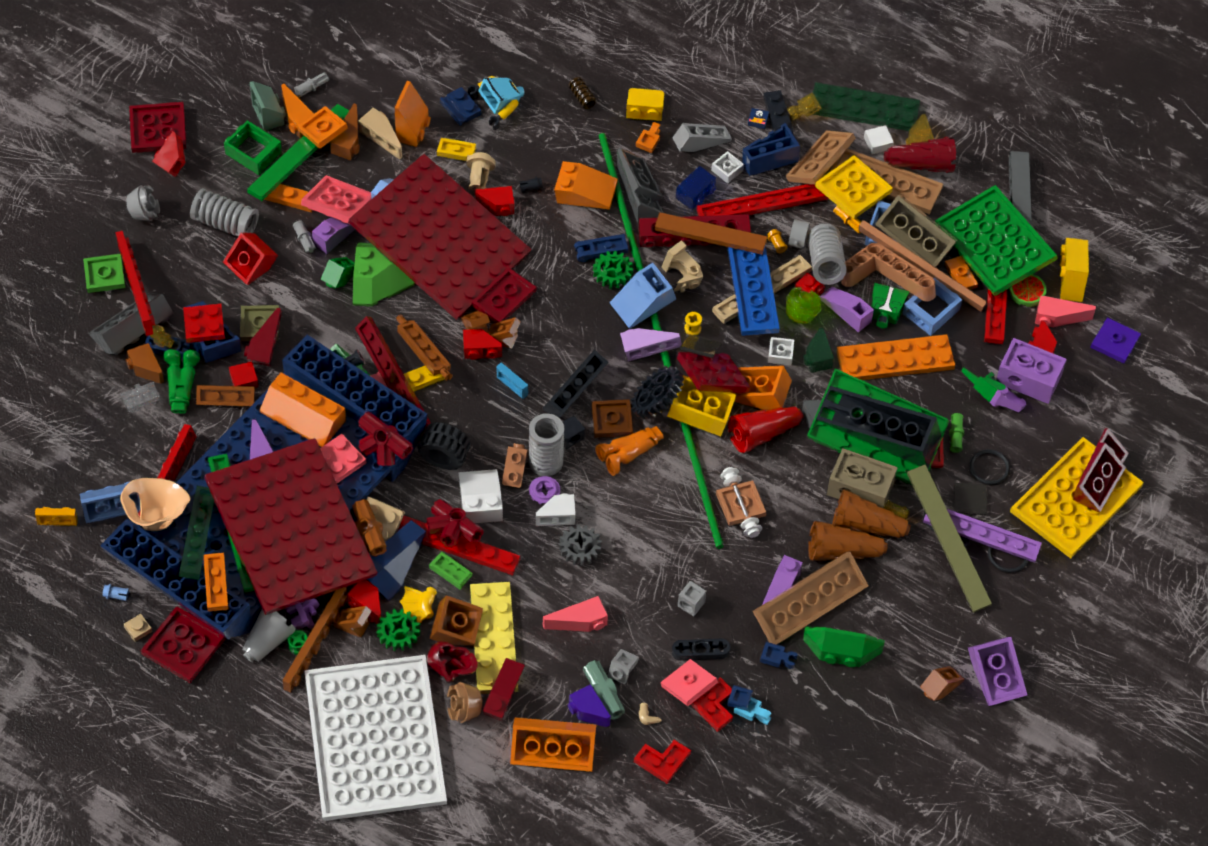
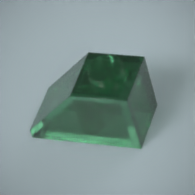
M819 328L807 346L806 355H804L805 366L809 367L811 373L833 368L834 356L823 328Z

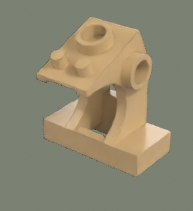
M682 240L668 250L662 265V269L665 272L674 268L683 275V278L677 282V286L674 289L675 292L679 290L684 292L687 288L694 289L700 285L703 279L700 265L685 251L686 245Z

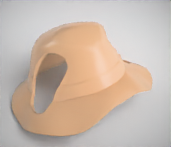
M140 478L132 480L125 486L120 500L125 513L132 522L142 526L147 531H160L167 528L174 519L182 514L186 505L190 502V496L180 485L173 481L159 478ZM133 492L138 493L140 498V517L135 502L129 497Z

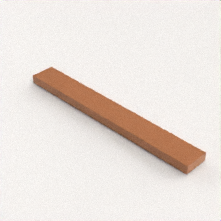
M866 221L860 223L859 231L876 243L883 245L932 278L937 279L980 312L985 308V300Z

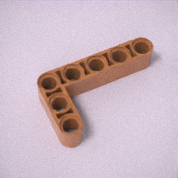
M879 243L869 244L845 261L846 275L841 280L843 286H854L877 270L923 301H931L936 297L935 281L931 276Z

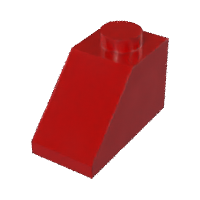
M512 186L475 189L476 200L495 216L514 214Z

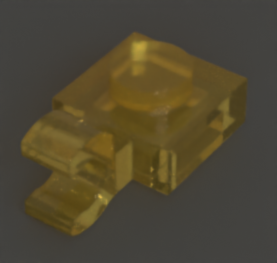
M812 92L798 100V106H791L787 110L792 119L795 120L803 114L807 118L822 108Z
M156 324L155 328H153L154 334L150 335V337L153 338L156 345L160 347L165 345L171 348L174 343L171 335L165 333L164 327Z

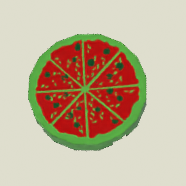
M1032 274L1010 287L1009 294L1011 299L1017 304L1032 307L1038 305L1041 295H1046V285L1039 276Z

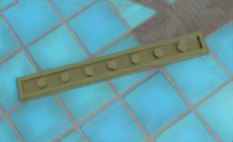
M926 465L908 471L907 475L972 612L974 613L991 606L992 603Z

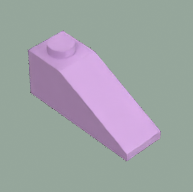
M640 328L620 333L628 361L682 347L679 333Z

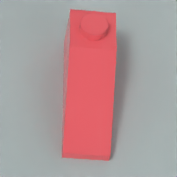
M1041 295L1035 324L1040 325L1042 320L1049 327H1058L1093 320L1096 306Z
M597 596L543 616V627L550 630L590 632L604 628L607 625L608 615Z

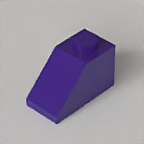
M591 684L569 695L568 708L572 715L575 714L578 720L603 727L610 726L611 716Z

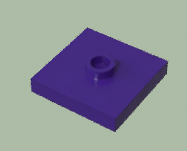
M1107 318L1090 348L1121 363H1125L1139 340L1141 333Z

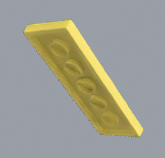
M510 582L470 584L471 604L483 608L474 644L475 657L478 661L476 669L477 688L481 694H489L506 658L516 661Z

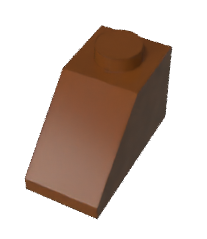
M149 343L127 351V366L129 370L133 369L136 376L160 384L164 382L162 370Z
M951 666L937 668L931 672L920 688L924 691V695L927 698L936 701L947 696L965 679Z

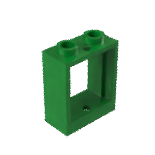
M248 120L243 125H240L231 137H227L224 142L225 154L257 175L261 174L282 153L281 141ZM248 137L265 146L254 159L237 149Z

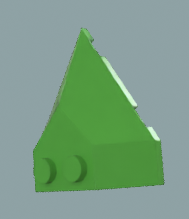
M357 244L353 277V306H373L385 297L390 298L414 286L415 282L373 244Z

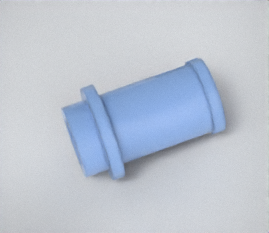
M112 584L104 586L103 597H106V599L114 598L124 601L128 599V595H123L129 594L128 588L115 587Z

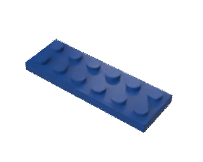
M766 246L763 254L728 247L742 336L779 333L780 328Z

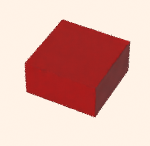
M252 361L229 367L233 386L259 387Z

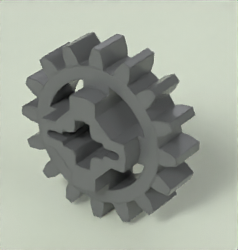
M577 524V529L570 526L569 532L564 530L563 536H560L559 550H561V556H566L567 562L573 560V565L580 562L581 566H583L584 561L591 564V558L596 560L597 555L601 553L602 540H599V533L594 534V528L589 531L588 525L581 528Z

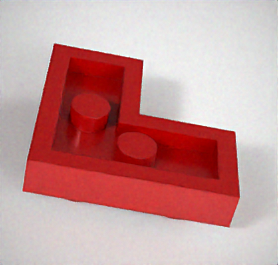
M721 677L717 679L718 683L690 704L717 732L733 720V716L721 705L730 697L732 688Z
M676 740L672 741L663 754L645 744L635 756L634 763L668 784L689 757L691 750Z

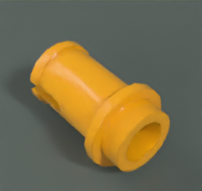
M773 229L768 233V240L772 242L777 253H783L787 250L788 247L783 241L780 231Z

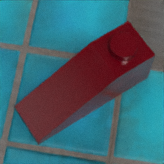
M281 308L275 309L250 340V345H246L244 356L247 357L248 362L252 361L253 364L271 366L282 315Z
M509 658L505 659L483 709L484 715L503 721L525 667L524 664Z

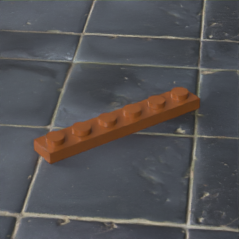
M347 587L334 592L283 678L284 690L291 693L293 688L299 685L303 671L308 670L311 664L310 659L320 649V642L328 636L329 627L332 622L335 623L337 621L339 610L348 602Z

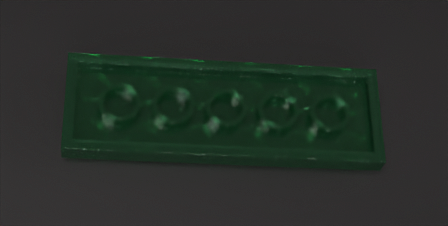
M815 82L809 114L915 132L920 100Z

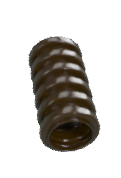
M576 77L569 82V89L574 93L583 109H590L596 104V98L581 77Z

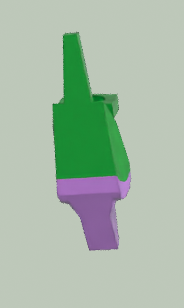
M965 367L961 370L974 384L973 388L993 406H1005L1016 412L1024 409L1026 401L1023 398H1018L1004 384L996 381L994 373L991 372L986 377H978Z

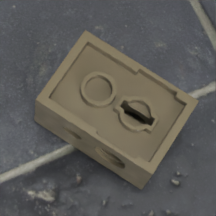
M842 448L829 479L827 495L839 499L842 491L847 490L884 508L894 485L897 467Z

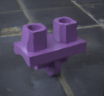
M310 599L285 608L290 615L298 611L299 615L291 619L292 625L297 630L306 626L309 629L314 628L315 624L310 613L312 616L317 613L315 609L319 607V603L316 599Z

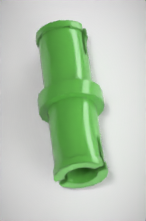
M960 413L951 415V429L949 430V436L951 437L950 451L954 453L962 451L964 430L963 415Z

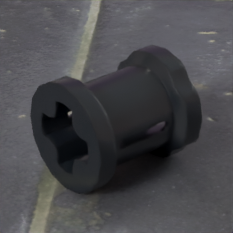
M358 349L352 355L344 358L356 367L366 364Z

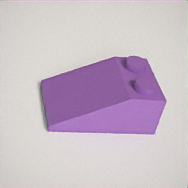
M1004 637L968 647L974 671L988 706L1027 695L1011 637Z

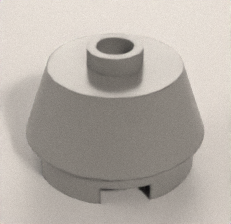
M140 185L127 195V209L135 220L152 221L160 213L159 201L154 199L151 193L154 190L150 185Z

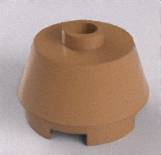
M462 682L449 687L447 697H451V708L447 709L451 720L464 723L480 715L482 697L477 687Z

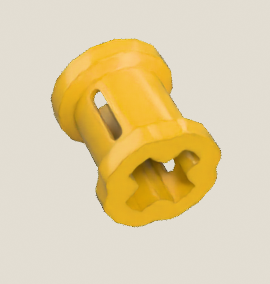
M697 312L688 313L685 317V332L689 336L698 335L701 332L702 316Z

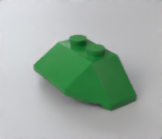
M805 627L803 637L805 643L819 660L829 664H844L847 667H861L882 653L885 642L883 639H877L867 634L826 627Z

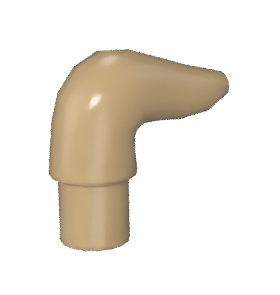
M647 703L640 704L639 719L641 723L649 725L662 721L659 717L649 716Z

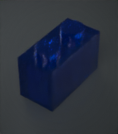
M699 166L676 187L675 198L693 210L697 205H701L708 195L714 193L716 190V177Z

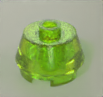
M801 287L793 288L786 296V314L795 322L809 323L821 312V298L813 291L808 293L801 291Z

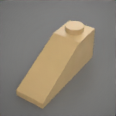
M372 108L359 120V132L398 159H401L402 146L388 118L383 112Z

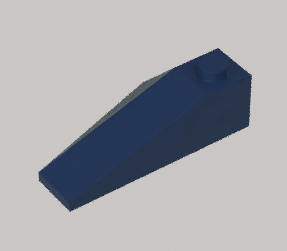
M412 520L385 542L387 551L384 554L378 556L370 554L378 573L377 576L366 580L376 586L379 595L388 602L402 588L415 554L418 553L426 535V531Z

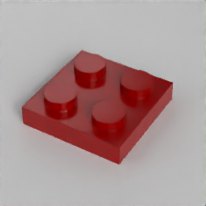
M222 304L183 307L187 343L225 339Z

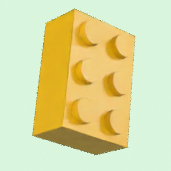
M684 375V381L682 382L684 385L680 387L682 391L676 394L677 398L673 399V404H671L667 417L721 436L736 395L730 392L698 391L690 377Z

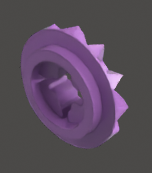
M548 476L538 477L531 482L529 495H531L533 501L535 500L539 504L547 503L554 495H560L559 483ZM543 486L544 488H546V491H548L546 496L542 492Z

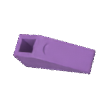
M835 287L829 288L819 296L822 302L858 333L872 322L874 309L857 296Z

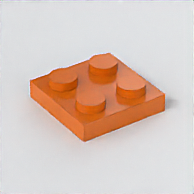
M326 106L297 126L299 132L318 148H322L348 129L347 123Z

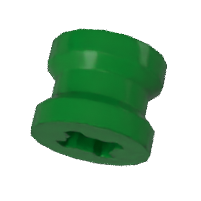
M295 630L288 637V647L294 655H298L308 638L304 631Z

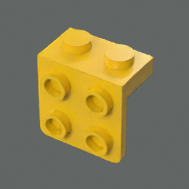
M630 88L627 99L626 118L662 121L664 92L661 90Z

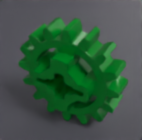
M607 251L606 256L600 254V259L596 258L595 264H593V276L597 277V283L602 281V286L604 287L608 284L610 289H612L613 285H616L617 288H619L620 284L625 286L626 280L630 281L631 275H633V263L629 262V257L623 258L624 253L617 255V251H614L613 254Z
M393 609V614L386 612V618L380 617V623L377 624V637L380 638L381 644H386L387 649L393 646V651H396L397 647L404 651V646L412 648L411 642L417 643V637L420 636V623L417 622L416 616L411 617L410 611L404 614V609H401L400 613Z

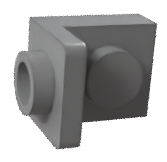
M621 649L611 661L608 677L625 684L629 673L638 663L639 657Z

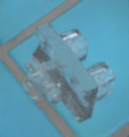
M151 382L143 386L136 384L135 389L122 393L121 398L128 412L133 413L142 406L156 404L160 400V395L154 383Z

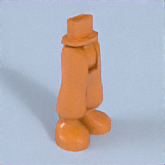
M657 426L651 429L647 427L645 430H640L631 435L616 438L610 444H598L595 447V451L600 461H606L607 470L614 476L620 471V463L628 464L632 462L635 458L657 445L658 441L663 439L664 436Z

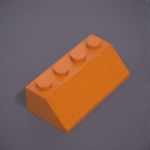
M280 373L269 386L260 408V413L308 440L316 438L318 445L321 447L332 439L346 421V413L343 406L283 373Z
M515 717L510 764L592 772L596 725Z

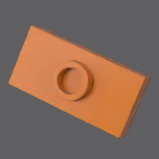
M961 256L945 261V266L953 280L968 290L977 288L978 283Z

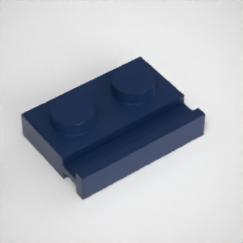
M462 87L447 94L446 97L440 98V103L459 126L463 122H468L481 115V109Z

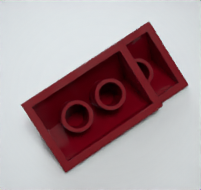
M1105 428L1073 497L1074 501L1096 512H1101L1126 469L1123 462L1129 454L1108 428Z

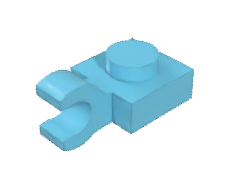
M751 697L747 711L734 708L735 714L750 721H753L754 717H756L760 722L768 725L771 720V712L760 708L762 702Z

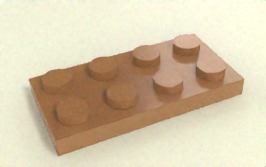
M825 131L786 175L788 182L816 184L844 151L850 147L851 143L856 139L854 134Z

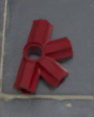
M365 412L358 422L359 427L370 435L359 440V448L366 456L377 451V464L381 466L395 465V454L401 459H405L411 453L413 444L398 434L394 426L386 425L371 412Z
M441 499L437 500L431 508V513L435 517L427 518L429 534L442 532L440 542L446 547L452 548V546L457 545L461 535L468 541L477 543L484 534V530L466 517V512L463 509L454 508Z

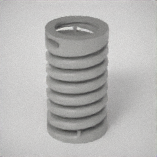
M202 188L198 191L192 202L190 217L195 221H201V223L213 226L223 232L226 231L234 236H239L241 232H254L259 218V211L256 208L252 209L250 206H246L243 203L240 204L238 201L233 202L230 198L227 199L225 196L214 194L212 191ZM254 214L252 224L250 227H248L251 222L252 215Z
M819 224L808 235L813 275L818 282L831 285L840 282L846 275L841 233L834 225Z
M540 414L533 418L529 425V466L534 473L540 476L555 475L563 466L564 424L559 417L553 414Z

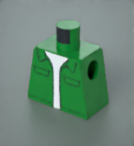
M874 283L871 308L874 309L872 319L877 320L876 325L879 328H886L888 323H897L904 310L909 291Z

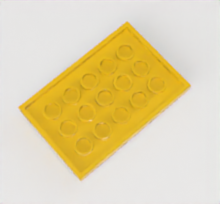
M1084 437L1010 509L1013 515L1070 559L1123 507L1144 483L1125 469L1101 512H1096L1074 501L1073 497L1076 487L1096 448L1095 445Z

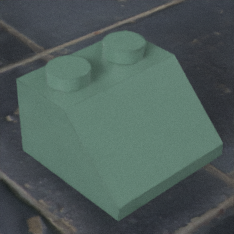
M254 81L249 82L252 106L263 130L266 131L285 125L284 117H286L284 107L279 105L278 94H274L269 86Z

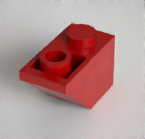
M172 131L166 137L161 149L156 152L152 162L174 177L177 176L185 164L182 138Z
M1041 320L1039 327L1035 326L1032 334L1034 340L1029 341L1028 344L1054 354L1057 341L1046 322Z
M483 329L463 330L464 359H495L502 357V343Z
M367 580L358 582L347 594L348 605L351 608L367 606L371 610L368 621L375 622L376 624L380 623L381 613L378 588Z

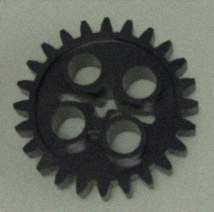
M672 365L669 368L667 366L664 369L659 368L657 373L653 371L652 376H647V380L641 382L642 386L637 387L638 392L633 393L635 397L631 399L633 402L630 404L631 410L643 420L645 418L649 419L651 415L655 417L657 412L661 414L662 409H668L667 405L673 404L672 400L678 397L676 394L682 391L680 387L684 385L682 383L684 375Z

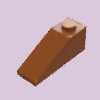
M357 104L352 105L343 120L347 123L348 129L330 142L331 154L351 160L354 154L357 155L360 149L358 143Z

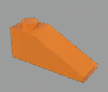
M282 84V97L289 123L288 127L293 134L302 138L304 135L299 132L297 126L314 113L285 84Z

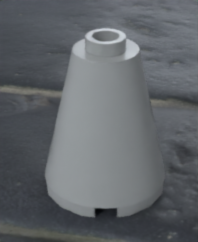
M261 609L242 649L245 652L243 656L252 663L254 660L259 662L293 634L296 628L292 624L287 626V619L278 612L265 615L263 609Z

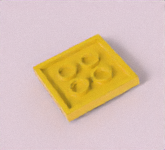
M855 155L822 177L815 185L817 189L853 219L892 193L893 190L891 185Z

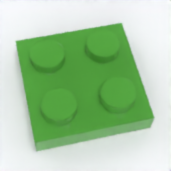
M121 254L83 259L88 293L125 288Z

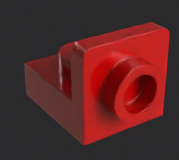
M806 273L796 283L795 288L813 300L817 295L820 296L824 292L825 284L818 282L815 277Z

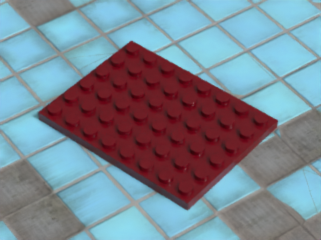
M425 154L421 155L348 220L350 225L456 320L472 307L473 303L471 301L508 267L513 269L532 250Z
M316 438L205 474L206 483L265 615L377 576L378 572Z

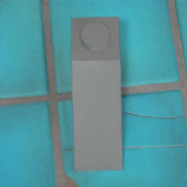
M683 123L673 136L679 151L685 152L699 151L732 140L726 127L720 125Z

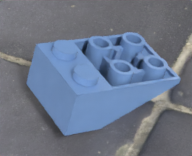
M651 263L637 272L612 299L610 304L627 327L631 329L675 301L676 297L672 286L654 263Z

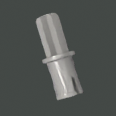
M322 73L313 79L308 78L304 83L294 87L295 93L298 97H302L308 92L316 91L318 86L329 81L327 74Z
M303 221L295 222L293 228L298 235L297 240L302 244L305 252L313 253L316 247L311 239V233L307 231Z

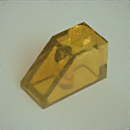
M922 114L909 130L906 145L934 139L926 114Z

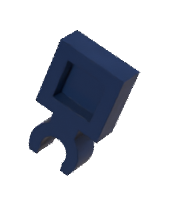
M766 642L760 662L778 668L783 663L787 668L794 669L795 663L790 662L789 659L797 660L798 654L796 652L785 653V647Z

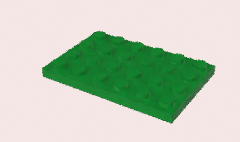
M996 185L935 220L937 224L958 240L953 246L954 249L994 296L1057 260L1055 252Z

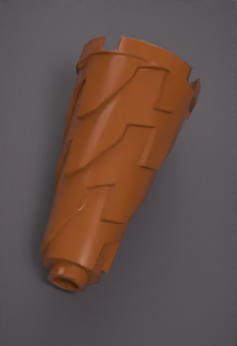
M842 491L838 500V507L835 509L832 525L881 536L888 535L898 538L904 537V535L908 536L911 525L908 524L905 518L877 506L874 502L861 498L850 491Z
M814 521L809 536H812V540L809 541L808 551L809 558L812 561L835 560L846 552H851L854 559L879 557L887 552V542L868 533L853 531L849 528L834 526L820 521Z

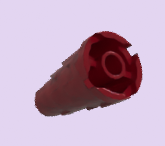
M953 137L929 139L928 141L913 142L908 145L892 146L887 151H884V162L893 167H909L911 169L953 173L955 171L956 164H951L953 160H956V145Z

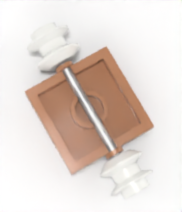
M728 467L720 475L721 479L725 480L723 485L726 488L716 490L717 498L728 525L741 523V528L746 529L743 533L744 536L756 537L762 530V526L757 525L759 523L758 518L766 516V510L754 481L739 484L742 480V477L737 475L739 470Z

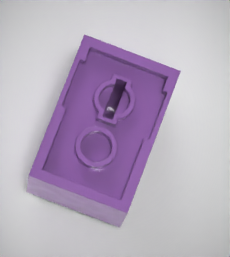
M1013 338L999 367L996 381L1004 384L1007 388L1049 404L1062 376L1066 358Z

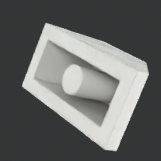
M574 494L554 495L536 512V526L575 525Z

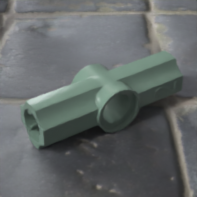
M599 661L589 662L583 667L587 679L610 714L611 719L620 718L625 713V709L617 696L614 682L611 678L607 677Z

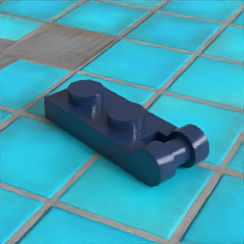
M625 234L578 241L574 244L575 251L578 252V262L600 258V254L606 256L607 251L610 254L617 251V255L628 253Z

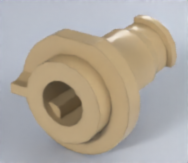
M482 152L468 155L466 164L471 169V183L468 188L485 189L489 172L495 169L496 161L489 154Z

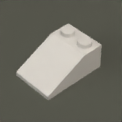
M497 469L459 472L462 509L466 512V517L474 523L503 521Z

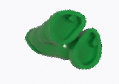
M167 350L164 352V360L170 365L167 369L169 405L171 406L172 413L185 414L189 406L192 384L196 373L193 367L200 361V354L194 350L185 351L183 354V368L181 369L180 352L177 350Z

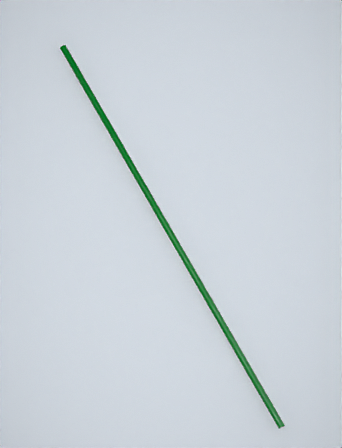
M601 133L599 134V140L609 175L618 179L606 135ZM618 180L615 196L637 272H639L644 267ZM656 312L650 316L653 329L662 331ZM668 350L660 352L664 367L667 366L669 368L672 364ZM680 421L715 546L717 549H721L724 545L689 424Z

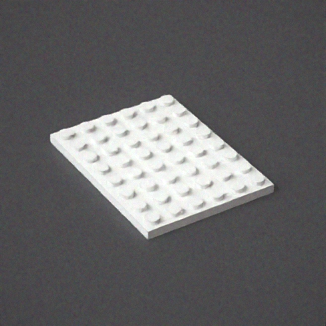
M426 655L305 670L323 821L447 804Z

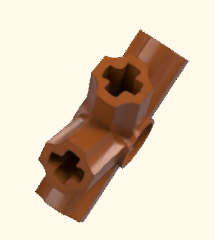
M368 500L356 501L352 505L357 519L354 523L368 553L370 551L372 556L384 554L387 551V546L382 536L383 524L375 519Z

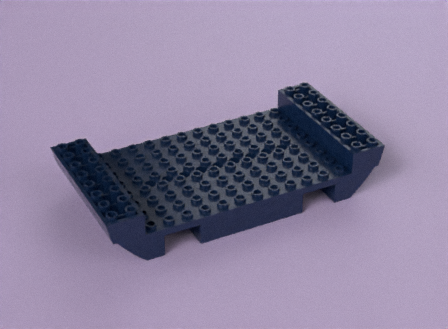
M306 335L282 360L283 374L345 408L346 421L330 441L343 434L366 458L365 465L337 483L354 522H356L357 519L352 505L356 501L367 500V496L385 477L393 482L405 469L421 434L425 430L428 414L309 335ZM268 389L176 482L190 496V502L179 517L174 519L167 528L160 531H147L142 526L126 519L100 545L112 558L228 640L231 637L250 633L262 607L255 591L246 593L243 591L229 537L224 535L227 532L226 525L206 483L205 474L211 473L208 457L227 454L230 466L250 460L252 420L257 421L273 452L308 440L260 413V408ZM365 412H371L386 425L394 426L398 434L413 444L411 453L405 459H401L395 454V465L381 466L377 464V451L368 456L361 452L359 440L370 435L359 427L358 423ZM215 544L222 546L219 550H213L211 547ZM224 553L228 610L208 612L204 555Z

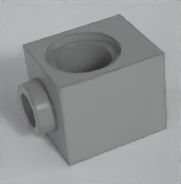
M689 581L679 594L678 607L695 616L705 603L706 590Z

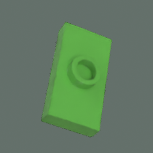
M442 551L429 564L431 570L459 590L472 577V572Z

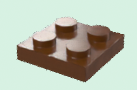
M630 399L592 401L594 438L633 434Z

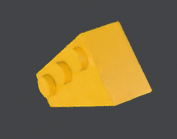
M1066 238L1065 245L1062 244L1060 255H1062L1060 261V277H1062L1060 299L1082 302L1089 274L1088 240Z

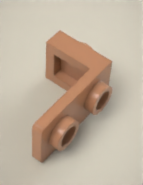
M514 443L513 447L508 446L502 480L503 485L518 488L522 486L526 457L529 455V450L525 449V445Z

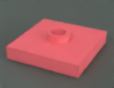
M690 659L660 683L662 688L689 706L716 685L718 681L716 677Z

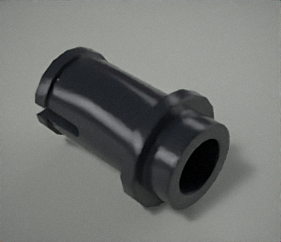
M535 176L534 179L519 181L521 193L535 189L540 191V188H543L541 177L537 178Z

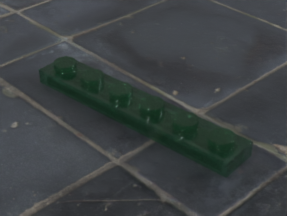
M196 487L179 577L196 580L200 578L214 505V498L209 487Z

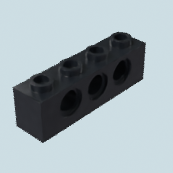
M594 350L542 409L548 414H553L560 418L608 364V361Z

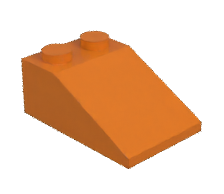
M407 81L395 106L396 136L400 143L417 147L419 141H422L424 138L425 127H429L431 117H429V111L412 83Z
M563 161L554 189L556 201L559 204L610 209L618 179L581 163Z
M784 366L738 367L751 388L749 393H733L736 395L734 402L762 410L783 408L792 381Z

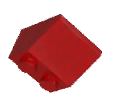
M241 232L223 263L246 285H249L269 271L278 255L255 233Z

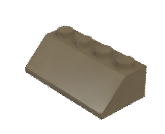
M901 194L895 198L875 224L896 242L934 267L941 262L958 241Z

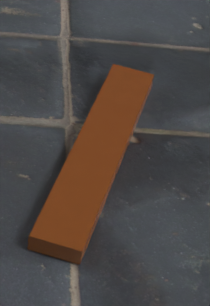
M659 213L655 225V231L757 254H763L767 241V236L665 213Z

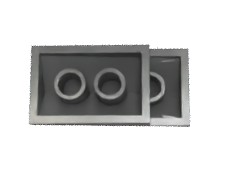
M619 148L617 150V168L637 223H639V218H658L659 213H663L658 203L663 196L644 158Z

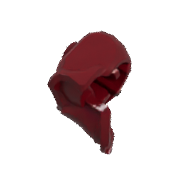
M445 641L435 643L427 654L428 664L443 676L447 683L453 682L459 675L463 676L474 673L478 667L475 655L470 653L467 648L455 647Z

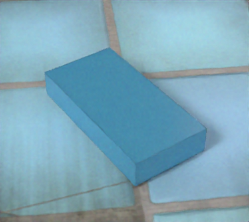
M502 362L497 365V378L523 399L527 397L528 384Z

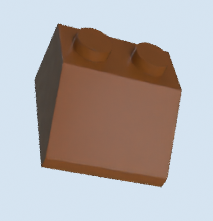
M446 595L439 602L430 639L438 642L445 641L452 645H474L483 608Z

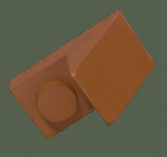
M475 311L461 316L466 330L483 329L488 333L486 325L490 322L488 315Z
M515 317L491 324L488 334L502 343V346L512 348L518 337L517 332L521 321Z
M367 606L342 609L333 626L357 637H362L369 625L368 616L371 610Z

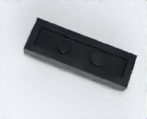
M781 90L764 92L763 98L767 111H769L773 131H777L781 128L782 124L786 123L793 134L794 131Z

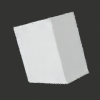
M886 126L865 130L864 139L871 154L887 151L888 148L893 146L894 142Z
M727 151L712 163L711 171L726 183H729L743 172L744 164Z
M771 337L768 363L791 366L794 340Z

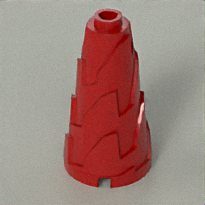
M795 406L733 415L728 421V432L733 431L734 436L730 437L739 452H748L770 441L771 438L786 432V430L799 425L801 419H803V413Z

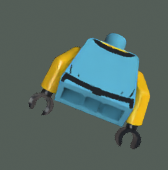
M490 76L484 78L483 81L478 83V86L470 85L468 87V94L474 100L479 97L480 93L493 113L498 114V116H491L489 118V125L496 122L493 125V130H497L500 127L499 121L507 118L517 108L520 98L524 96V89L521 86L516 87L509 78Z

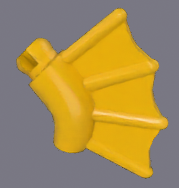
M405 586L404 597L400 600L404 614L410 611L411 617L416 616L419 623L425 618L433 617L432 604L437 591L432 587H428L426 591L421 592Z

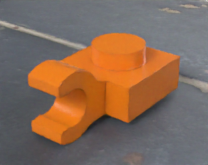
M653 122L649 131L643 130L636 141V147L652 153L660 140L659 127L661 124Z

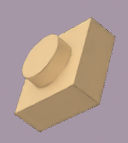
M141 614L124 623V628L135 642L152 632V628Z

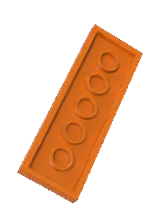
M947 334L837 347L836 350L841 371L860 380L955 369Z

